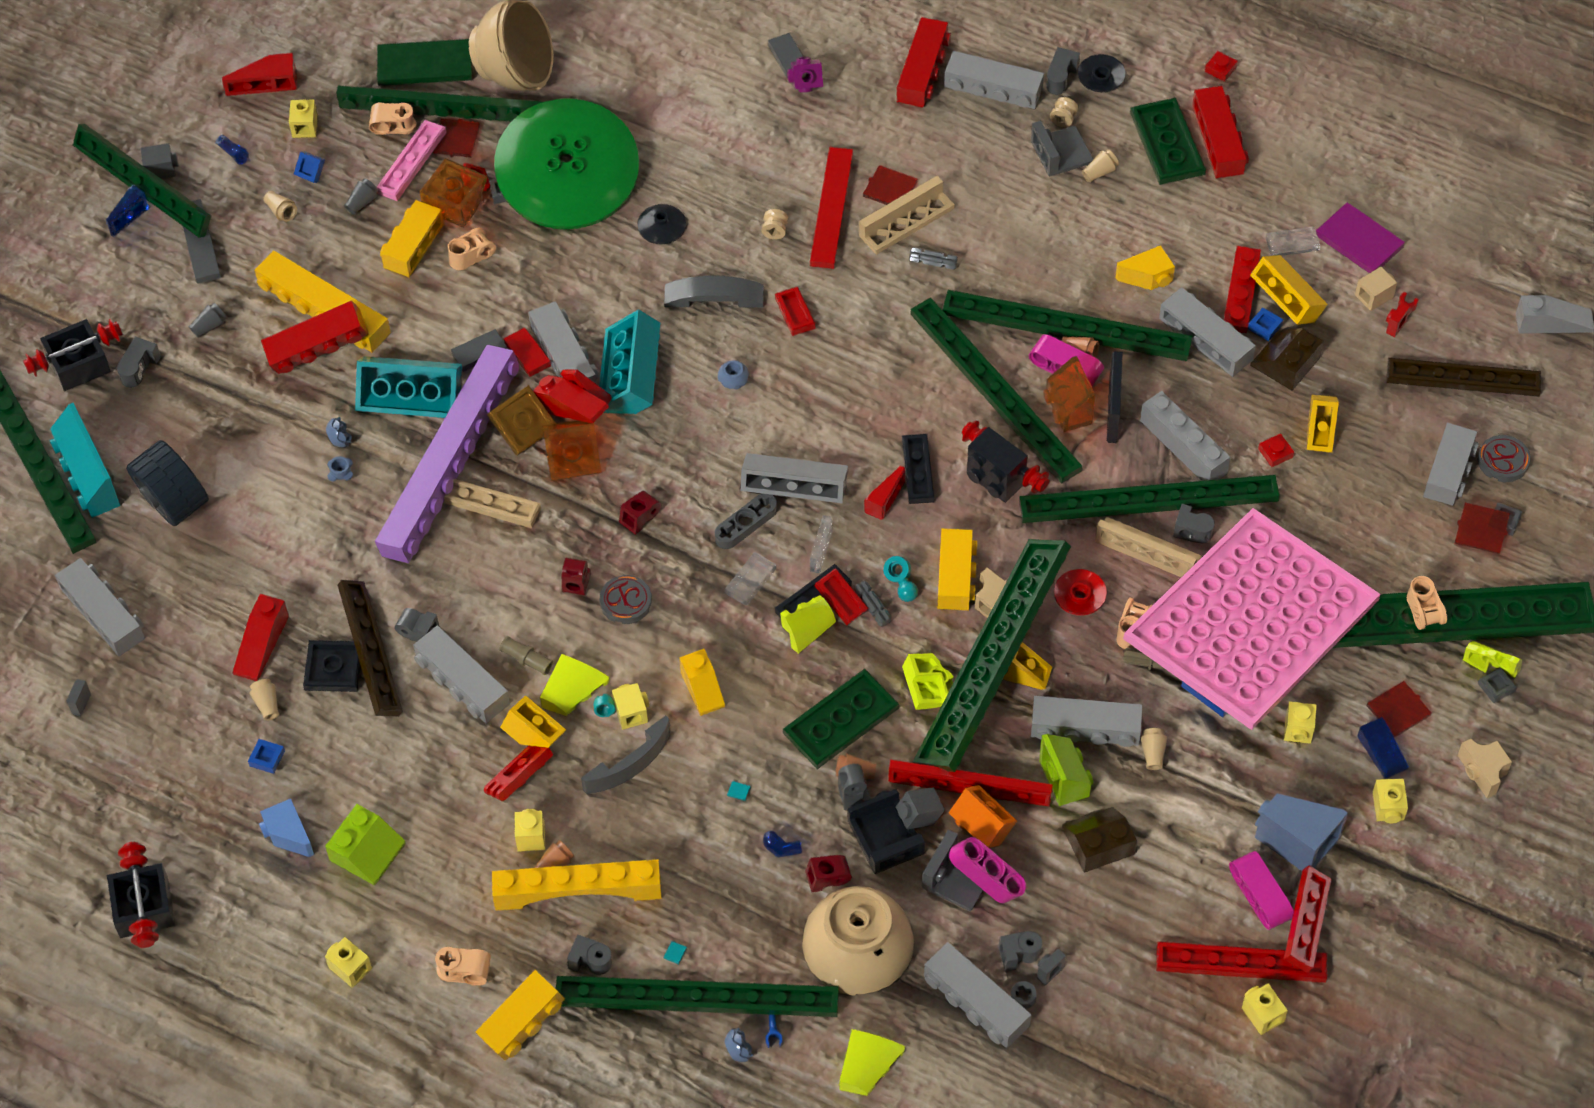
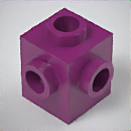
M810 57L796 58L797 62H791V69H787L788 83H792L794 89H799V92H811L813 88L823 87L822 63L819 59L811 60Z

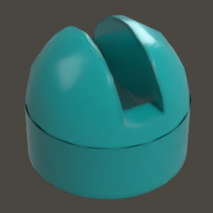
M603 694V696L598 695L595 698L593 707L594 713L597 716L608 717L615 712V703L610 695Z

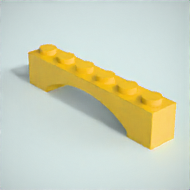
M659 859L492 871V897L495 910L523 909V906L537 901L573 895H614L634 898V901L662 899Z

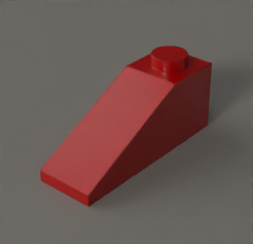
M293 53L268 55L223 76L222 83L226 96L297 90L296 66Z
M548 375L541 379L539 385L533 390L548 413L554 416L594 423L609 408V405L603 400L562 377Z
M264 594L259 595L248 618L232 671L233 675L253 681L259 680L289 618L284 600Z

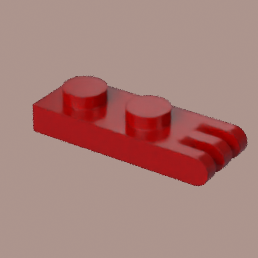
M527 746L485 785L484 793L500 801H505L553 756L550 748Z

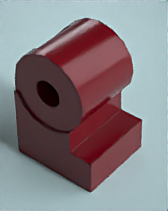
M641 491L621 505L619 523L636 535L643 529V524L652 520L659 513L661 503L646 491Z
M565 558L561 574L562 592L585 596L591 575L587 561ZM569 583H575L579 585V587L569 585Z
M844 855L810 858L805 870L811 892L822 891L823 887L841 886L847 884L852 879L850 868Z

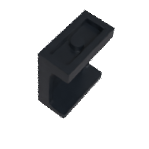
M897 789L891 791L884 790L874 798L853 803L847 809V821L874 874L925 854V841L921 833L917 834L914 828L906 829L902 819L899 817L896 809L900 801Z

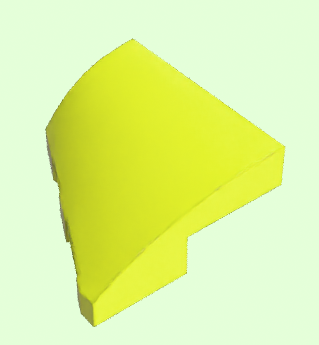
M820 595L812 598L807 603L798 604L797 610L793 613L787 610L780 613L782 628L789 633L791 648L798 654L836 623L832 609Z
M1471 641L1468 644L1463 657L1465 662L1485 673L1492 665L1497 669L1502 668L1507 675L1514 679L1522 666V659L1476 641Z
M933 653L908 654L902 668L915 709L941 707L954 683L952 681L954 676L942 667L939 659Z
M561 654L540 696L541 706L544 709L567 716L575 710L577 704L585 702L592 697L591 693L602 684L606 686L610 681L609 676L579 660Z
M852 1029L839 1081V1090L868 1096L875 1088L877 1081L889 1072L890 1066L899 1056L902 1057L905 1046L874 1034Z

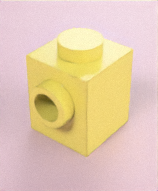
M291 100L289 126L292 138L316 137L318 114L315 100Z
M638 683L632 685L624 684L612 690L615 709L622 730L648 723L646 708L649 707V701L646 692L640 691Z
M1289 701L1285 717L1284 741L1311 744L1315 729L1316 704Z
M1404 779L1376 780L1373 789L1376 820L1385 821L1386 823L1404 821L1408 810Z
M525 809L522 812H515V840L518 851L545 850V824L542 811Z
M346 937L339 943H334L328 949L325 956L329 969L352 988L372 969L369 957Z
M1269 983L1261 988L1255 986L1245 994L1242 1009L1260 1035L1285 1022L1288 1010Z

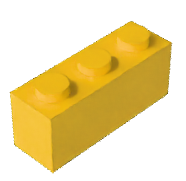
M415 200L411 208H407L399 226L397 225L393 229L388 243H385L381 248L380 256L383 267L410 277L444 225L442 210Z
M1281 255L1263 256L1250 275L1297 325L1315 323L1328 305Z
M941 528L937 609L969 610V600L975 601V585H970V578H976V562H971V556H977V540H972L973 530Z
M534 970L475 1033L506 1061L509 1057H514L521 1050V1044L529 1036L532 1037L538 1033L542 1027L541 1023L548 1016H552L559 1011L565 998Z

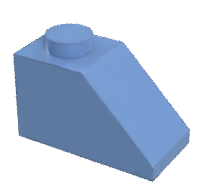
M291 799L260 811L263 822H260L259 826L264 838L270 836L273 845L307 857L314 855L311 843Z

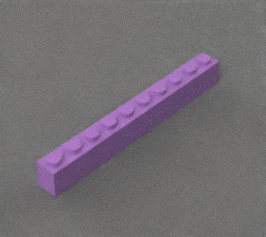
M486 345L375 540V544L382 557L409 563L413 555L418 552L419 544L425 534L429 532L433 519L442 508L445 494L448 495L452 491L453 480L457 479L458 475L462 473L465 462L469 455L474 452L481 434L485 432L487 423L490 420L487 414L498 406L503 395L507 393L510 382L519 371V363L513 350Z

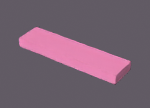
M424 120L378 184L377 194L398 201L447 133L446 128Z

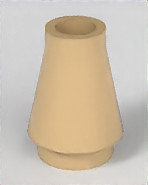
M1110 150L1101 151L1082 170V174L1088 182H1092L1115 171V167L1119 165V162Z
M269 191L265 194L264 202L278 220L288 222L296 216L297 207L293 200L276 194L274 191Z
M261 679L252 683L249 694L262 713L264 720L277 718L279 711L275 684L271 683L270 679Z
M1160 728L1145 729L1140 739L1146 759V768L1149 770L1162 769L1167 743L1165 731Z

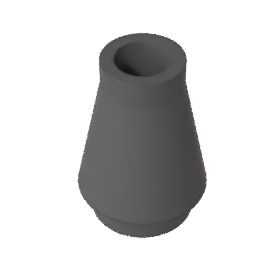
M364 178L362 181H358L344 207L355 215L377 197L378 188L368 179Z
M213 303L210 306L207 305L188 327L199 338L202 334L224 324L223 321L227 317Z

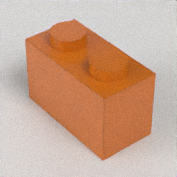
M980 785L965 788L949 811V814L955 819V823L960 828L967 830L974 838L980 840L988 848L1000 846L1017 822Z

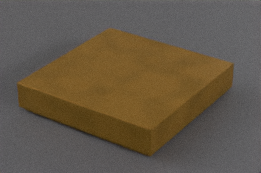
M529 385L487 414L516 456L558 427Z

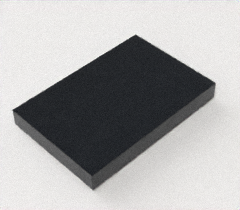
M1118 351L1112 353L1109 377L1106 438L1108 443H1117L1120 420L1123 352Z

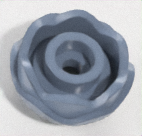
M737 360L725 362L718 371V381L725 388L729 389L741 388L747 383L749 376L747 367Z
M340 417L332 418L326 426V432L331 443L337 447L349 446L352 437L346 431V423L340 421Z
M740 1028L731 1029L724 1040L726 1048L734 1061L747 1062L753 1057L751 1053L752 1047L746 1042L745 1033Z

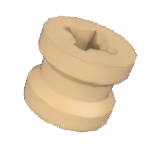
M1058 98L1055 102V108L1050 113V119L1055 125L1067 128L1073 123V116L1078 112V105L1070 98Z
M779 209L766 211L764 214L765 223L762 225L763 235L770 239L783 238L786 234L785 226L788 223L787 214Z

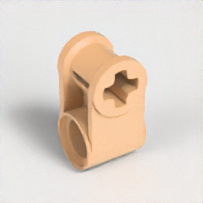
M407 103L374 104L371 107L370 131L378 135H406L412 133L417 127L416 120L412 117L413 108Z
M475 228L449 242V264L455 270H465L491 257L496 251V245L486 238V233L482 228Z
M1426 576L1415 577L1411 582L1406 598L1417 628L1421 630L1425 626L1435 623L1446 624V610L1433 581ZM1416 591H1422L1425 594H1419Z
M1129 597L1119 621L1116 638L1117 644L1121 648H1135L1123 639L1124 633L1153 605L1146 606L1135 602L1134 598Z
M444 947L437 952L435 962L437 965V975L441 980L467 983L474 986H481L487 983L491 955L487 951Z

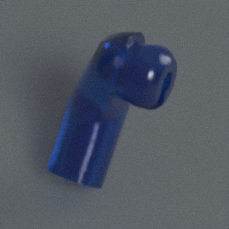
M223 134L217 137L215 143L233 157L236 163L245 164L247 162L249 153L246 148L232 142Z
M768 831L763 836L765 848L776 857L802 854L800 840L785 842L774 831Z

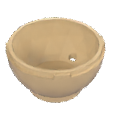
M504 0L499 2L484 15L479 25L470 34V57L476 71L483 79L493 81L510 90L525 92L535 91L546 85L554 62L552 38L544 17L531 2L527 0Z
M852 886L830 893L817 904L806 922L802 948L811 972L821 982L828 986H839V993L856 996V994L879 991L895 982L911 962L914 938L909 919L904 910L890 896L873 888ZM856 921H861L863 925L854 926L853 923ZM881 948L883 953L879 956H876L874 952L878 951Z

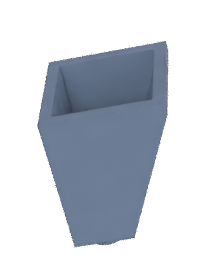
M1277 793L1271 801L1265 800L1258 810L1260 816L1255 823V826H1257L1255 838L1301 871L1309 865L1316 868L1341 838L1348 812L1343 809Z

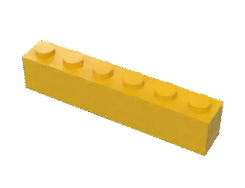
M274 250L255 269L257 284L262 290L272 292L282 302H288L295 306L302 314L307 313L315 317L352 300L360 309L369 334L362 337L359 342L354 343L360 349L365 348L373 353L391 334L388 318Z

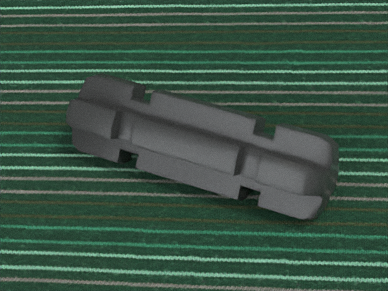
M912 247L909 259L912 262L919 263L923 261L922 264L941 268L944 265L946 269L955 270L958 262L956 255L948 254L944 256L945 253L926 249L924 252L922 248Z
M866 581L858 583L855 586V592L860 598H863L862 601L869 608L868 611L871 615L876 617L875 621L878 625L884 627L891 622V615L884 609L885 606L876 593L871 591L872 588Z

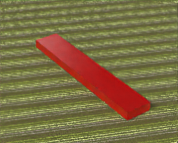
M829 147L810 257L811 267L830 269L835 267L853 159V149Z
M890 760L888 782L934 788L962 793L965 788L980 785L995 799L1047 807L1050 806L1053 784L962 770L950 772L936 766Z
M1157 942L1156 971L1326 983L1327 953L1317 952L1313 969L1306 973L1284 960L1286 950Z

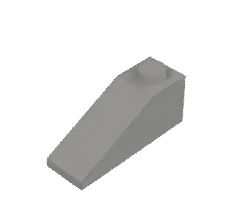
M1521 295L1516 310L1518 333H1594L1591 309L1547 295Z

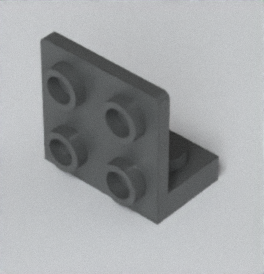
M1042 121L1032 123L1031 143L1049 177L1087 166L1092 162L1093 158L1076 126L1050 132L1049 129H1045Z
M948 829L922 874V888L968 911H972L984 890L952 864L949 852L954 845L958 844V834Z

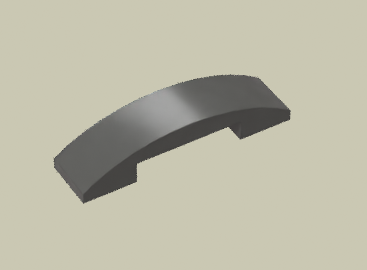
M697 276L679 279L665 284L664 307H689V301L738 302V307H763L764 285L748 279L730 276Z
M665 715L646 729V742L609 769L602 762L581 777L583 791L586 794L605 791L625 783L643 771L658 756L668 740L671 732L669 718Z

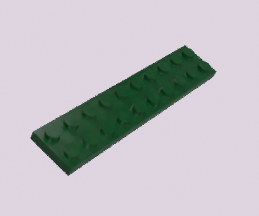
M1028 539L912 761L913 763L936 766L950 772L956 771L1004 676L1008 672L1011 662L1020 649L1027 631L1030 629L1039 608L1042 606L1043 600L1054 583L1059 569L1066 560L1071 546L1065 540Z
M1589 582L1440 590L1437 593L1446 610V624L1435 623L1419 630L1407 602L1408 592L1380 594L1379 601L1333 648L1594 633V602Z

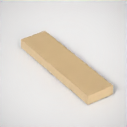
M457 479L453 480V489L448 495L445 494L443 502L529 528L533 527L541 509V504L538 502Z

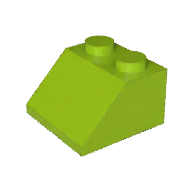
M1051 734L1042 735L1039 762L1048 783L1053 784L1052 792L1058 805L1062 806L1090 797L1093 778L1090 771L1085 770L1082 765L1083 756L1079 747L1075 748L1070 738Z
M356 804L325 845L331 862L375 886L406 844V841L379 815Z

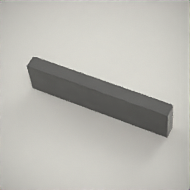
M201 199L192 201L204 210ZM183 227L197 284L220 279L221 276L209 228L205 237L198 238Z

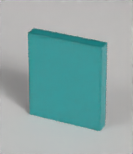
M732 781L727 796L745 801L750 786Z
M671 941L663 959L679 965L687 947Z

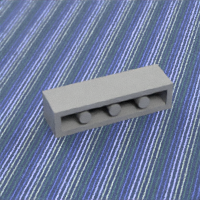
M953 51L945 70L944 87L1035 109L1043 90L1044 73Z
M1181 287L1161 304L1159 319L1175 332L1192 336L1191 344L1230 376L1234 377L1253 361L1256 345L1253 344L1252 340L1235 330L1231 323L1221 319L1213 309L1202 304L1194 294L1188 293Z
M556 301L529 311L530 327L545 355L549 358L556 376L562 377L560 374L562 370L577 369L596 383V379L599 378L598 371L594 364H589L587 350L584 345H579V337L575 328L569 327V318L564 309L560 310Z
M1163 391L1142 404L1140 421L1201 481L1217 480L1227 475L1230 456Z
M746 453L741 471L740 491L843 503L847 487L848 466Z
M80 558L55 575L57 583L62 592L118 656H121L145 639L141 630L144 625L136 614L133 616L129 614V608L121 597L116 599L110 584L106 580L102 582L98 578L100 575L92 564L87 565Z
M439 626L433 628L413 644L416 655L414 659L417 664L423 669H429L434 680L439 685H446L456 701L460 702L462 700L474 718L480 717L487 724L510 705L508 691Z
M1034 696L1031 737L1041 739L1042 735L1051 734L1070 738L1072 742L1086 741L1097 745L1110 743L1119 744L1123 747L1139 746L1142 704Z
M947 942L925 963L924 976L926 982L933 989L938 988L941 990L952 1006H959L965 1011L967 1018L974 1025L982 1026L987 1031L989 1038L996 1044L1001 1043L1004 1047L1008 1048L1030 1027L1031 1014L950 943Z

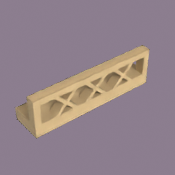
M935 176L860 220L859 237L877 255L954 210V203L943 193V181L938 176ZM938 199L945 205L940 209L930 207V204ZM916 212L926 213L925 217L921 220L911 219V215ZM895 224L906 225V228L902 231L891 230ZM877 235L886 236V240L878 245L871 238Z
M1106 517L1105 520L1100 519L1097 525L1095 542L1179 577L1187 573L1202 558L1197 553L1109 517Z

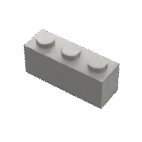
M1447 423L1423 497L1451 506L1454 505L1456 496L1462 497L1466 483L1461 481L1463 476H1469L1472 462H1468L1469 456L1475 457L1479 445L1478 442L1474 441L1477 431Z

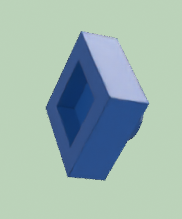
M302 151L299 154L294 175L310 182L318 183L325 160Z
M1262 307L1249 322L1248 330L1269 342L1283 325V319Z
M258 739L248 760L249 766L274 774L285 753L284 746Z

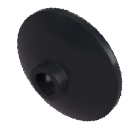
M1105 54L1092 55L1084 59L1079 65L1078 78L1081 84L1091 91L1110 92L1119 88L1124 82L1125 68L1118 59Z
M658 204L647 208L641 213L637 223L640 235L648 242L654 244L672 243L679 239L686 229L684 214L678 208L667 204Z

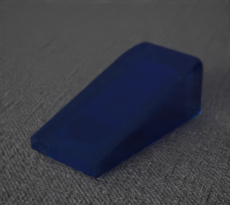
M132 185L126 191L106 219L112 237L149 209L145 193L135 185Z
M1383 717L1359 728L1357 737L1384 779L1409 769Z

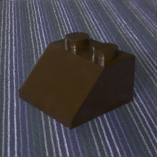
M1303 328L1280 330L1255 357L1250 366L1293 391L1320 359L1324 341Z
M1113 807L1062 824L1065 835L1084 873L1135 854L1137 839L1126 817Z

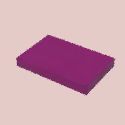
M1348 202L1316 230L1315 236L1368 273L1383 267L1404 247L1405 243Z

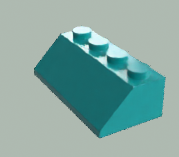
M639 309L605 329L599 386L609 393L612 399L608 404L609 408L604 413L637 414L653 404L661 322Z
M363 356L357 361L355 411L445 418L461 391L462 364Z
M71 403L50 428L53 439L49 441L55 454L61 453L62 458L58 460L64 473L69 471L71 474L68 477V481L74 492L78 490L80 493L77 499L82 510L88 509L93 518L121 505L99 453L74 403Z

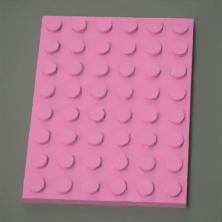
M1252 508L1124 633L1123 639L1250 730H1253L1379 601L1380 594Z

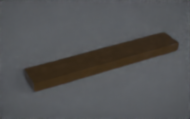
M1388 358L1387 383L1539 397L1541 393V371Z
M341 580L337 586L375 716L399 717L403 710L365 582Z

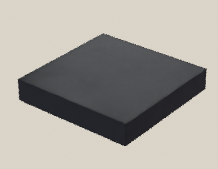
M309 640L303 682L304 691L357 692L360 661L354 641Z

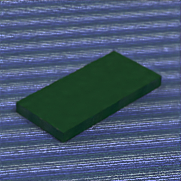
M469 39L377 44L378 86L472 80Z
M1176 98L1130 107L1131 117L1159 185L1205 175V166Z
M864 668L784 727L783 734L816 769H819L897 711L899 703Z

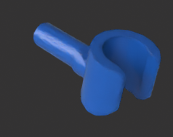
M769 1015L770 1028L765 1039L766 1046L770 1048L769 1040L776 1037L779 1039V1047H781L783 1039L777 1030L776 1015Z

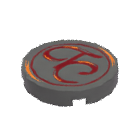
M1498 435L1485 440L1480 447L1477 460L1480 469L1489 478L1494 477L1500 482H1513L1524 476L1529 467L1531 457L1528 448L1523 442L1511 436Z
M622 575L612 578L604 585L600 591L599 602L603 614L609 620L622 622V624H632L640 621L648 614L652 604V594L649 586L642 579L635 576Z

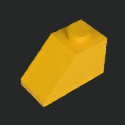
M1160 245L1117 262L1115 278L1119 282L1153 290L1158 287H1165L1170 282H1173L1175 266Z
M1311 395L1307 450L1332 453L1339 405L1337 397Z
M1022 642L1003 679L1044 690L1046 689L1052 666Z
M705 649L679 657L681 675L700 716L724 708L725 703L717 677Z
M526 695L509 710L500 726L502 730L520 745L549 748L566 731L563 726Z

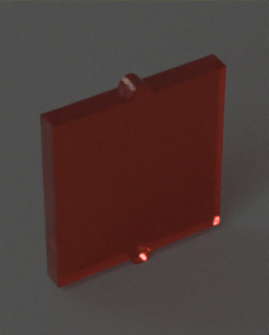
M441 118L439 125L444 126L447 133L432 153L449 155L450 157L471 158L480 123L463 121L461 118L458 120Z
M879 165L873 177L869 178V184L863 192V197L888 205L912 191L918 179Z
M1465 502L1461 520L1457 521L1459 527L1454 544L1500 554L1503 539L1508 534L1506 528L1510 513Z
M1405 681L1371 700L1366 705L1378 719V724H1382L1393 738L1404 733L1432 714L1420 700L1421 696L1419 694L1416 695Z

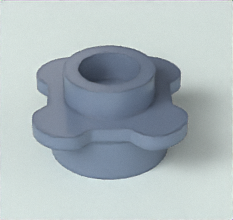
M338 456L327 463L330 469L327 477L330 481L334 482L337 479L348 481L352 479L351 466L353 462L351 459Z

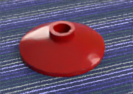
M1074 569L1065 572L1058 578L1054 587V597L1057 604L1064 611L1073 615L1083 616L1098 611L1103 606L1107 596L1104 581L1096 573L1085 569ZM1082 595L1084 598H1077L1076 596Z

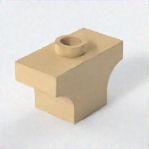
M989 568L980 573L979 588L981 590L976 594L975 609L987 618L1007 580L1001 579Z
M1469 739L1462 742L1457 755L1464 764L1468 777L1477 783L1485 797L1490 798L1496 795L1501 783L1500 778L1508 774L1512 763L1498 741L1488 745H1480Z

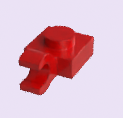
M1406 292L1400 295L1398 308L1396 310L1392 309L1386 318L1388 323L1386 333L1393 337H1396L1407 322L1410 313L1417 308L1419 299L1415 298L1412 303H1407L1405 301Z

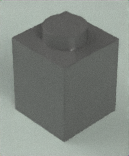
M169 143L141 148L142 166L160 179L176 177L175 167L179 166L176 152L172 153Z
M934 788L907 791L896 806L899 817L902 819L906 829L933 826L945 811Z

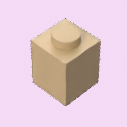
M1379 267L1358 280L1355 296L1372 311L1394 298L1397 282L1393 275Z

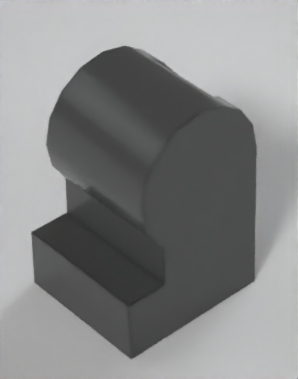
M1181 504L1173 537L1201 544L1209 542L1213 536V518L1206 513H1191V506Z
M405 608L395 625V630L401 636L417 642L433 628L439 626L437 614L431 612L422 614L415 609Z
M1033 931L1000 936L998 949L1005 972L1016 970L1017 963L1020 961L1033 963L1039 958L1042 948L1040 935Z
M577 934L567 957L568 969L578 972L580 967L584 966L596 975L607 973L612 965L609 947Z

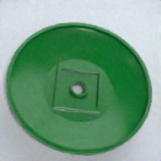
M555 99L530 107L507 126L496 147L494 168L500 192L518 214L544 227L569 230L597 224L613 215L625 204L633 192L638 179L639 155L636 142L630 130L610 110L585 100ZM564 154H570L573 159L569 162H563L560 160V157Z

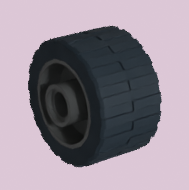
M162 440L156 442L126 467L142 496L173 526L180 524L209 500L208 494L195 474L181 457Z

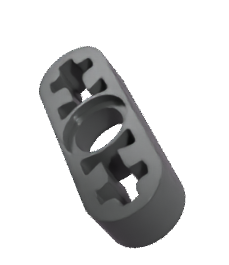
M759 494L719 524L715 529V542L717 546L722 549L733 548L774 517L777 512L775 497L771 494ZM761 504H763L764 506H767V505L770 504V508H769V509H767L766 507L761 508ZM742 517H750L753 522L745 526L741 525L739 520ZM731 533V538L726 536L722 538V534L729 535Z

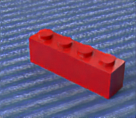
M925 17L920 18L897 85L898 103L924 108L927 99L932 98L934 89L932 83L938 80L940 71L938 65L943 64L946 52L944 47H948L951 40V33L948 32V22Z
M1223 86L1194 90L1192 106L1215 178L1243 175L1245 164L1249 163L1247 150H1243L1242 134L1236 129V115L1230 111L1231 102L1229 95H1225Z
M351 300L262 339L261 342L269 366L280 374L288 373L294 367L303 363H311L323 354L334 353L339 350V347L348 343L359 342L362 337L369 334L360 309Z

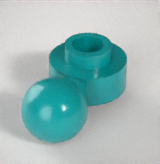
M900 556L890 557L884 564L883 571L885 577L899 584L897 593L902 601L911 602L915 600L918 596V588L915 583L908 581L911 574L909 561ZM898 565H901L902 572L897 575L895 569Z

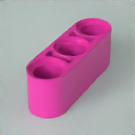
M1042 335L1028 355L1034 365L1085 390L1091 389L1104 371L1102 362L1097 358L1050 335Z
M967 838L950 849L949 858L952 864L997 902L1006 903L1025 893L1026 882L1024 878L977 838Z
M1252 851L1229 863V869L1234 880L1267 930L1292 920L1294 910L1289 900L1256 851Z

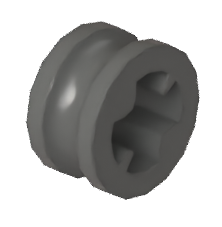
M1021 981L1012 987L1011 997L1024 1009H1029L1035 1004L1037 993L1031 983ZM1020 990L1031 994L1028 995L1027 1001H1024L1022 997H1016L1019 996Z

